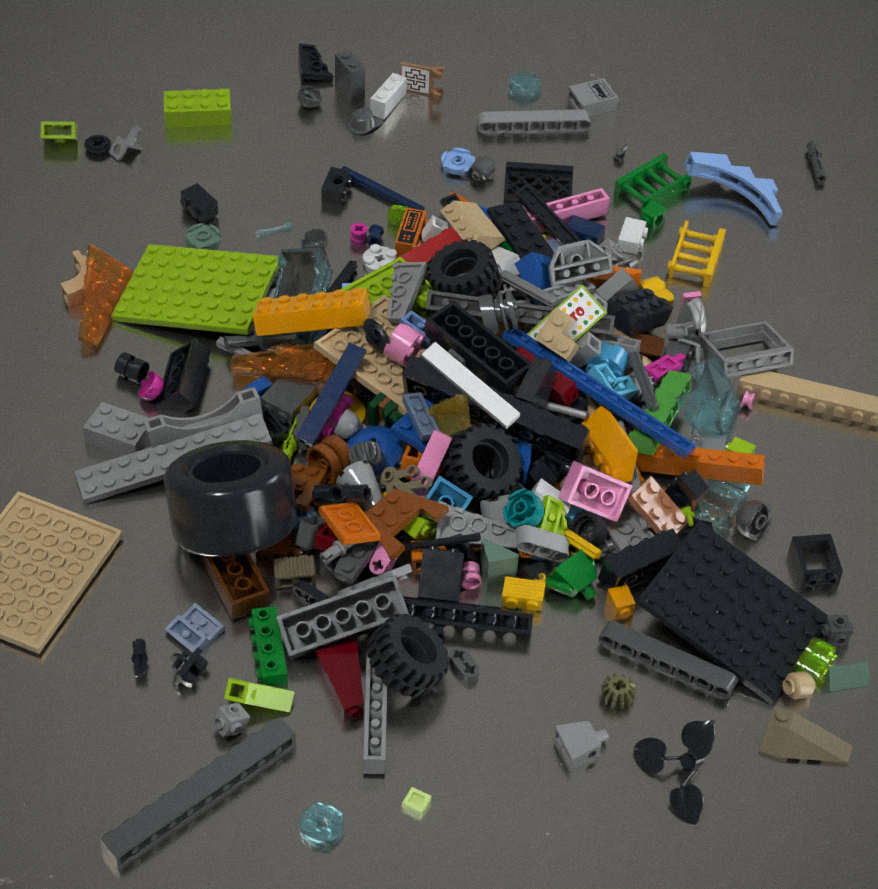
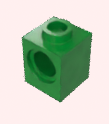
M653 200L641 210L639 220L646 221V228L653 231L665 222L667 208Z

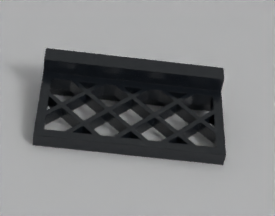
M506 161L504 200L518 201L514 195H508L507 193L511 189L519 190L517 185L521 182L524 185L528 184L545 203L563 199L558 196L563 192L570 197L572 196L574 166ZM508 178H517L518 180L512 183ZM526 179H534L535 181L529 184ZM543 180H550L552 182L546 185ZM564 181L569 182V184L563 186L559 182ZM540 184L543 189L537 191L534 186ZM554 185L560 188L556 193L550 189ZM547 191L551 196L544 197L542 194Z

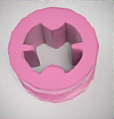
M746 391L741 406H747L748 409H751L756 394H750L749 391Z

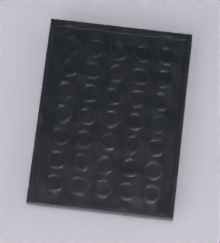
M700 520L636 602L720 667L735 674L740 682L771 705L783 690V681L786 676L796 671L822 633V625L825 624L828 616Z

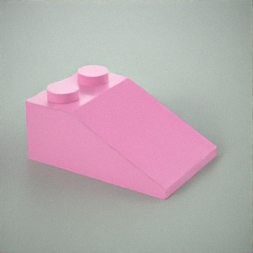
M573 461L558 497L570 504L617 522L633 486Z

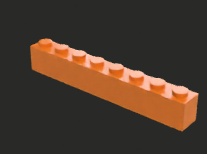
M659 444L653 456L638 453L636 459V466L639 471L679 476L684 471L689 473L695 469L703 479L754 485L763 484L766 471L765 455L697 447L694 452L683 458L675 454L668 447Z

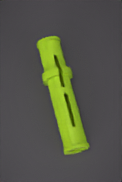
M297 416L294 419L287 440L282 445V451L288 456L290 462L298 448L297 441L293 438V430L297 426Z

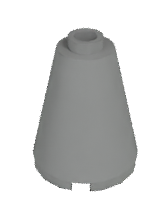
M363 461L352 463L343 470L344 474L341 477H337L336 484H368V487L371 488L369 501L356 502L365 512L383 498L373 468L369 462L367 464H364Z

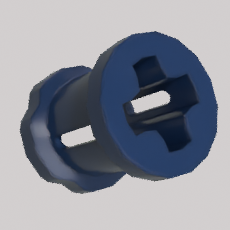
M373 224L368 230L369 235L366 238V243L369 246L373 244L380 246L384 229L382 226Z

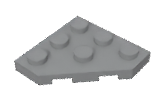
M407 564L352 587L342 589L337 594L340 595L396 575L399 582L407 578L406 574L412 572L411 566Z

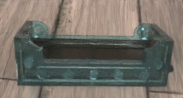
M321 248L281 249L280 255L277 258V265L280 267L281 273L273 298H279L284 295L292 297L302 293L307 295L317 292L326 293L333 268ZM316 330L257 336L255 331L254 338L261 349L298 359H308V350L312 347Z

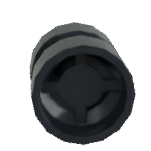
M123 352L118 357L114 366L116 375L123 378L128 377L130 381L136 384H141V381L146 379L150 369L147 361L136 358L127 352Z

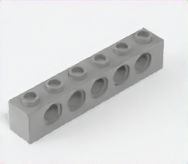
M367 657L363 774H385L387 686L382 683L383 680L380 677L376 676L374 668L370 666V658Z

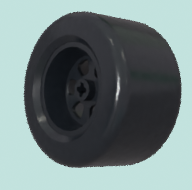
M232 440L208 444L178 457L169 465L164 474V487L172 535L179 546L191 553L208 557H234L255 553L282 541L292 532L297 523V506L291 463L288 456L274 445L253 440Z

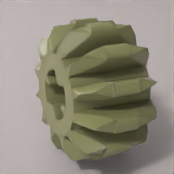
M616 673L612 677L607 676L601 684V698L605 699V705L612 704L613 709L619 706L622 710L624 705L630 706L636 697V686L632 683L631 677L625 678L624 673L621 676H617Z

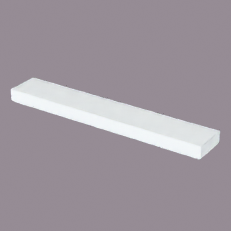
M436 342L422 353V358L506 429L520 417V413Z

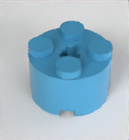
M603 342L600 355L588 361L585 369L588 373L594 365L607 363L616 378L623 377L629 365L628 353L617 344L612 346L608 345L609 342Z

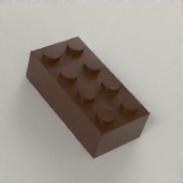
M250 554L234 557H208L201 555V561L232 620L252 613V609L270 607V591Z

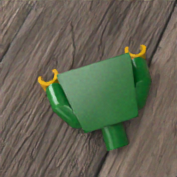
M576 549L575 553L570 551L569 559L556 567L548 575V578H546L544 573L538 575L539 580L537 581L546 582L545 587L568 595L571 598L581 592L586 600L589 601L597 594L590 585L598 578L595 560L588 557L582 549L580 551Z

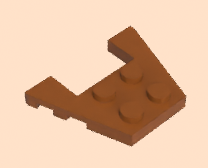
M295 464L291 466L294 492L295 495L299 496L296 498L297 510L308 512L311 509V502H315L312 498L314 486L324 485L328 478V473L325 469Z
M394 488L365 514L381 534V545L389 559L393 561L405 550L404 545L395 539L394 536L422 512L437 523L449 512L448 506Z

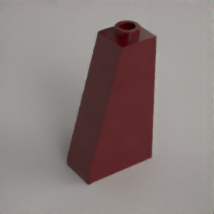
M521 346L516 349L517 352L531 363L536 357ZM557 371L549 400L569 407L578 398L579 392L574 381Z
M356 638L316 650L317 666L343 721L357 719L364 715V699Z

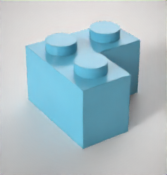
M607 363L594 365L587 373L628 401L639 391L629 375L616 378Z

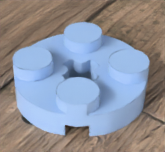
M453 148L448 153L445 151L441 157L444 173L463 177L469 175L471 165L475 161L474 155L472 157L470 151L463 148Z

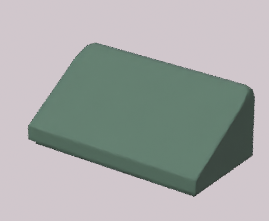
M868 661L829 667L825 676V683L829 692L868 686Z

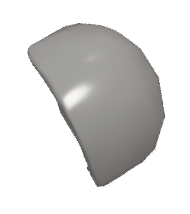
M348 409L345 410L335 428L334 433L336 436L346 440L358 432L360 420L357 414Z

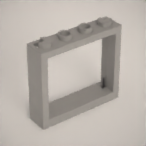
M767 321L699 333V344L704 349L706 359L724 378L793 365L794 348ZM762 340L771 348L769 350L727 358L717 350Z

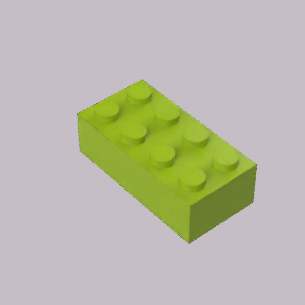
M230 89L164 91L165 128L232 125Z

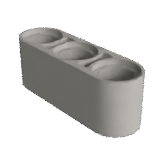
M522 525L516 529V542L519 551L554 562H564L569 559L567 537L529 525Z

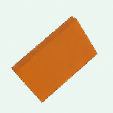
M356 502L319 507V514L342 545L380 540L381 534Z

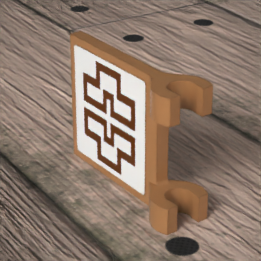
M406 62L400 63V75L407 78V91L430 95L435 100H441L444 88H434V78L441 80L445 67L437 66L431 68Z

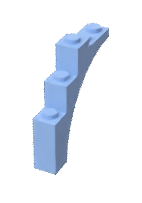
M689 153L684 164L689 176L706 178L732 188L757 206L770 225H777L782 216V209L775 197L777 196L778 188L773 179L755 178L750 167L731 165L727 154Z

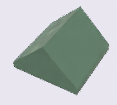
M483 538L481 540V562L479 566L486 587L503 585L505 576L516 578L519 555Z

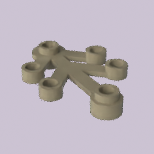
M409 465L407 469L399 471L394 467H387L381 474V481L386 485V495L394 489V486L399 490L416 495L412 490L420 488L429 489L433 481L428 476H422L419 480L403 483L400 480L401 478L409 476L416 478L419 476L420 469L415 465ZM423 512L421 513V516H423V517H425V518H427V519H431L430 517H428V516H427L426 514H424Z

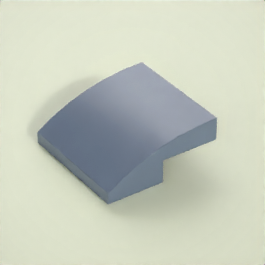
M194 603L182 617L178 614L164 630L191 653H194L197 647L202 650L214 641L225 630V627Z

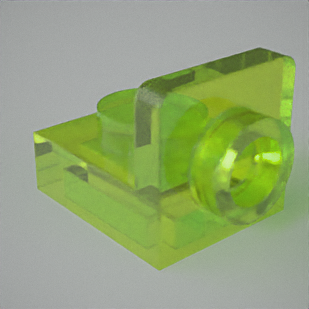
M391 205V208L388 209V223L401 225L406 208L408 207Z

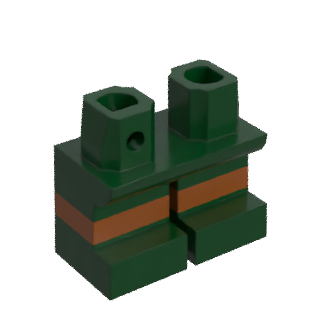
M382 392L368 404V423L371 426L380 425L391 429V426L404 415L397 411L398 404Z

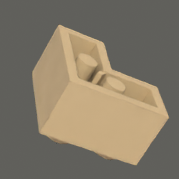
M556 307L535 339L569 362L580 348L577 343L565 336L576 320Z

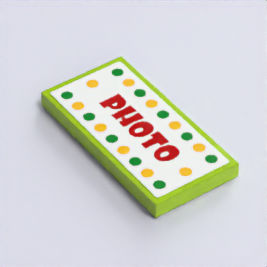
M583 285L578 287L557 306V308L576 320L565 335L574 342L607 314V311ZM552 312L527 335L535 339Z

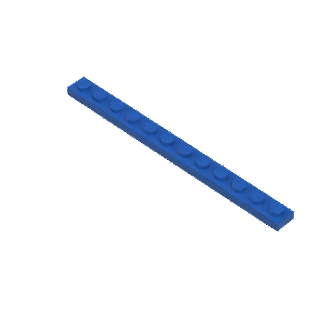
M511 328L509 331H504L502 338L516 348L521 346L540 359L547 358L551 360L555 369L574 381L576 387L584 394L591 396L599 404L606 406L614 414L621 416L631 425L638 427L646 435H650L659 441L661 445L674 451L675 454L684 458L694 452L696 444L520 329L514 330Z

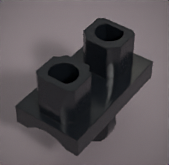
M197 647L188 660L186 659L188 653L185 651L182 654L174 653L172 655L171 661L173 665L171 668L175 671L181 668L173 680V684L178 686L181 682L183 685L191 688L198 676L189 670L194 668L199 673H202L209 663L201 656L203 650Z

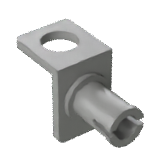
M133 125L127 137L117 136L109 153L120 161L127 147L142 150V147L136 141L143 130ZM120 145L121 151L119 154H116L115 149Z

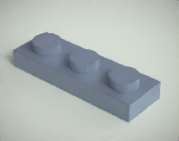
M422 393L403 394L402 402L420 440H430L433 431L437 430L440 432Z

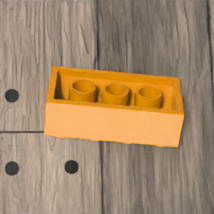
M601 405L581 423L590 430L587 453L592 457L595 465L598 466L602 473L625 483L632 482L638 449L609 409Z

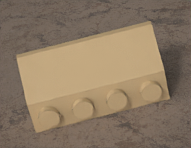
M453 201L440 210L450 227L453 226L462 240L480 241L490 249L505 241L503 235L476 203Z

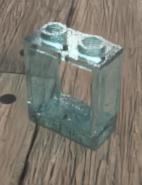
M710 478L707 482L709 488L699 496L694 513L701 519L730 529L736 519L737 510L747 499L750 485ZM711 490L736 500L730 512L705 502Z

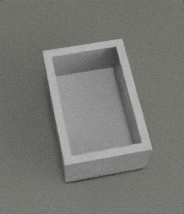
M101 402L83 427L85 443L121 456L143 450L149 443L143 421L148 419V417Z

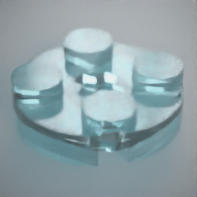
M518 72V75L510 77L509 89L513 96L535 98L541 90L542 82L540 78H536L534 73Z
M319 802L312 804L310 808L305 810L299 821L303 840L317 848H322L330 843L331 845L337 843L344 832L342 813L333 806ZM323 822L327 827L318 829V823Z

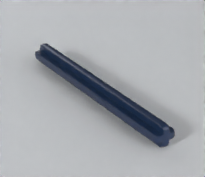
M346 166L341 168L351 171L350 178H353V182L404 208L425 211L424 206Z

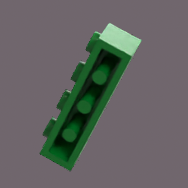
M277 607L252 609V617L248 618L249 629L254 630V634H251L252 647L257 649V651H253L255 664L259 663V668H256L257 681L273 687L288 686L281 631L276 618L278 616Z

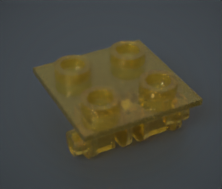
M466 393L463 395L456 394L450 399L447 398L445 401H440V404L431 405L428 409V414L434 416L440 432L448 436L471 427Z

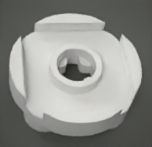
M378 244L371 245L370 249L364 252L362 258L365 270L371 273L395 260L397 252L394 249L379 246Z

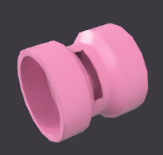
M473 561L463 563L461 585L463 588L473 590L480 587L481 576L479 575L480 566L478 563Z

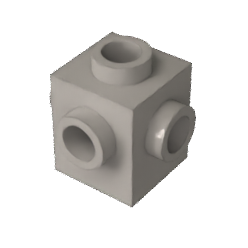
M609 238L599 245L604 251L611 254L612 265L624 260L622 248Z
M238 702L218 707L211 723L222 737L243 733L250 716Z

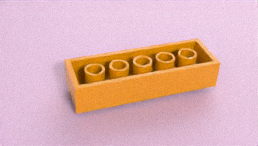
M354 288L350 291L336 290L330 293L317 292L311 295L302 293L292 297L284 295L272 299L270 297L258 300L253 314L257 336L363 326V322L369 318L371 311L368 289Z

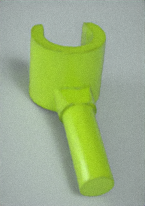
M690 506L681 508V512L688 519L689 526H693L692 517L695 516V513L691 511Z

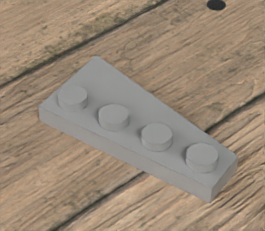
M426 262L393 264V287L390 290L391 300L389 301L387 315L389 323H399L400 319L412 310L427 271L428 265Z

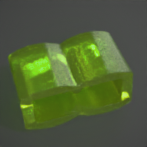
M813 637L795 664V672H808L814 679L815 684L819 680L823 681L827 673V667H832L837 659L835 655L837 648Z

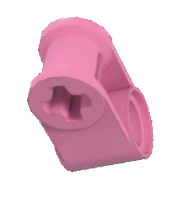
M379 540L376 551L369 563V568L374 574H384L392 570L398 557L391 561Z

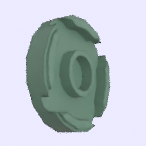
M204 223L193 225L187 230L186 243L190 248L212 250L219 245L221 240L220 231L211 224L209 226L204 225Z

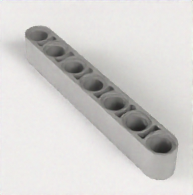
M586 110L481 112L477 115L478 130L483 134L583 132L591 127L589 113Z

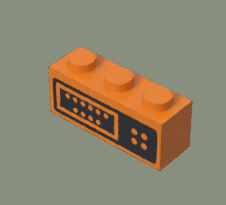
M406 208L395 241L397 256L404 255L413 246L422 244V230L429 221L427 219V211Z

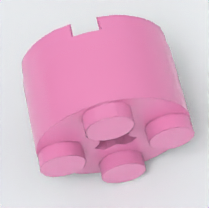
M401 323L390 336L392 340L390 344H386L384 355L406 367L411 357L423 349L421 344L426 336L409 325Z

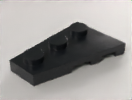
M299 43L298 55L301 78L333 81L334 76L332 73H329L327 64H324L321 60L322 56L316 46Z

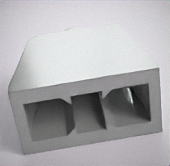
M589 721L555 726L554 740L571 771L597 758L600 755L601 743L608 741L609 736L605 728L594 731Z

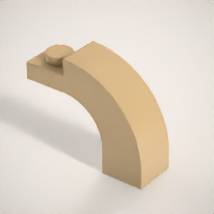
M79 250L72 252L73 265L79 274L71 280L60 283L62 297L69 307L88 299L97 287L95 262L93 258L87 260L86 256L82 255Z

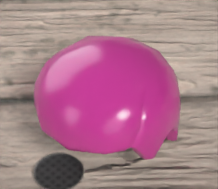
M150 371L147 373L149 379L141 381L142 388L138 394L145 401L157 399L164 390L163 379L155 371Z

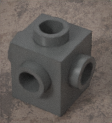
M834 614L827 616L825 624L822 625V634L825 637L827 647L848 645L850 636L853 635L854 631L853 624L849 622L848 615Z

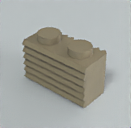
M313 555L273 559L276 589L293 587L299 580L316 585Z

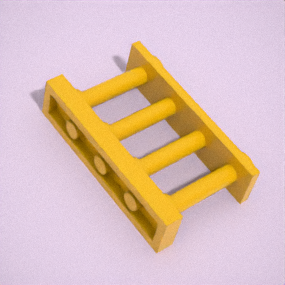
M685 220L684 226H680L678 237L680 238L672 261L669 260L667 265V271H669L668 278L672 279L674 271L692 274L704 279L703 286L710 288L724 243L726 229L719 228L718 234L712 236L687 230L689 221ZM685 237L712 242L714 246L708 247L684 240ZM685 248L707 253L710 257L703 258L681 253V250ZM678 259L705 265L707 269L703 268L701 270L680 265L677 262Z

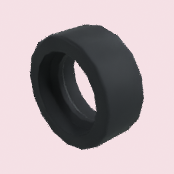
M590 511L578 514L572 520L569 530L581 537L584 527L589 522L594 521V531L586 541L599 548L607 535L605 520Z

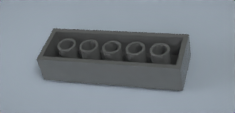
M396 575L282 614L276 618L288 655L293 660L316 652V650L373 632L390 616L409 614Z

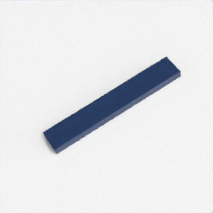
M350 342L348 343L295 437L297 441L311 447L315 445L366 355V349Z

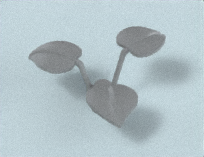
M695 298L687 303L691 310L693 321L683 324H668L667 337L668 339L678 338V342H684L696 347L697 376L695 380H698L705 369L704 349L698 343L683 339L688 334V328L695 327V329H699L700 333H704L707 328L704 304L699 298Z

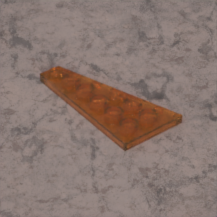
M90 243L87 247L88 258L86 259L87 268L84 275L83 305L81 306L82 318L79 325L78 340L94 350L111 321V314L134 271Z
M314 344L232 356L230 370L233 375L265 376L266 378L326 383L336 364L314 349Z

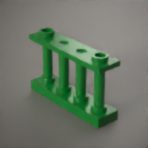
M662 153L615 181L614 194L619 197L624 193H629L641 202V212L653 200L661 204L681 191L688 189L691 185L692 176H689L687 173L681 177L667 166L668 156ZM664 172L675 181L668 183L657 174ZM653 179L663 188L656 190L646 181ZM640 185L651 195L644 197L634 187Z

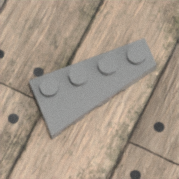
M447 505L449 512L437 523L436 539L451 537L460 533L462 535L480 533L481 540L485 538L506 549L516 550V528L496 520L484 518L476 513L464 511L462 508ZM481 540L477 542H470L469 544L474 546H481Z

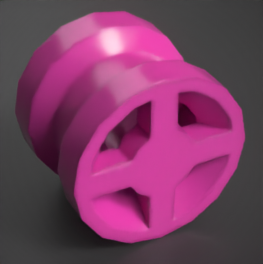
M363 223L351 225L350 241L357 245L364 244L367 238V226Z

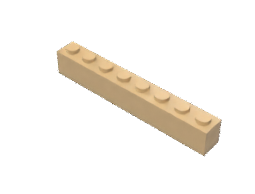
M767 370L744 374L740 377L737 390L739 394L744 395L746 391H749L750 394H756L755 398L878 427L877 396Z

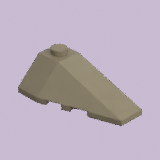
M774 706L758 753L787 761V758L799 759V762L817 760L825 764L847 765L853 746L795 712Z

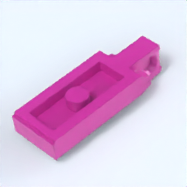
M682 353L673 357L667 354L644 368L648 371V377L653 376L652 381L657 383L663 377H666L669 370L679 371L684 365L686 356Z

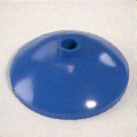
M383 426L363 428L351 437L347 443L351 448L352 445H357L358 442H368L370 440L378 442L382 451V460L378 465L372 467L375 476L381 475L387 467L395 468L400 463L404 452L402 440L390 432L391 429Z

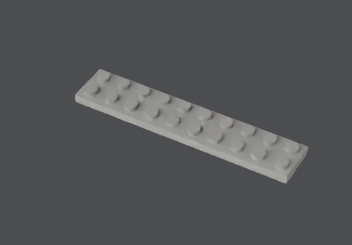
M259 413L201 433L177 439L164 445H158L155 448H146L76 470L74 472L84 504L164 480V474L174 460L201 446L232 440H253L273 445L263 417Z

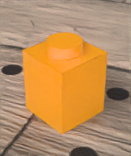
M623 585L609 588L606 603L613 619H626L633 616L636 603L628 586Z

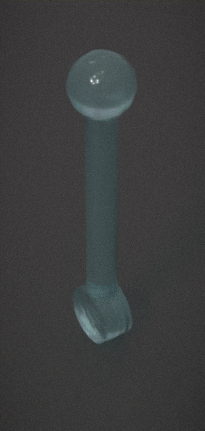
M285 223V225L275 228L259 229L257 235L262 236L265 233L281 229L290 230L292 224Z

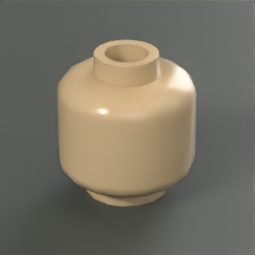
M806 671L789 673L783 681L785 694L793 700L810 698L816 686L814 679Z

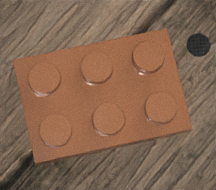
M652 476L647 478L627 498L656 534L662 530L668 531L672 528L677 534L688 522L686 516Z

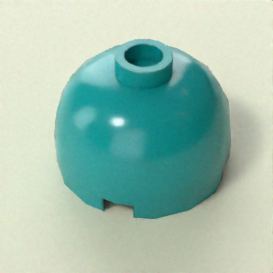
M520 489L513 492L507 498L509 502L507 506L504 505L503 517L511 526L516 529L522 525L536 527L541 522L544 515V505L540 497L534 492Z

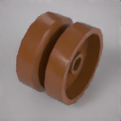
M329 435L320 443L308 449L306 455L308 465L327 470L328 478L325 484L332 485L336 483L338 476L341 477L344 474L343 470L351 465L348 456L350 447L340 437Z

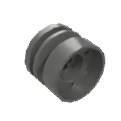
M506 290L507 299L503 300L502 293L498 292V301L495 302L491 294L479 296L483 323L495 334L499 333V324L503 323L506 331H509L508 322L511 321L513 329H518V308L511 290Z

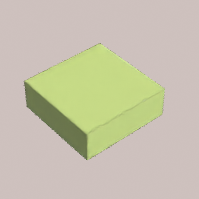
M411 787L401 804V808L421 817L431 801V795Z

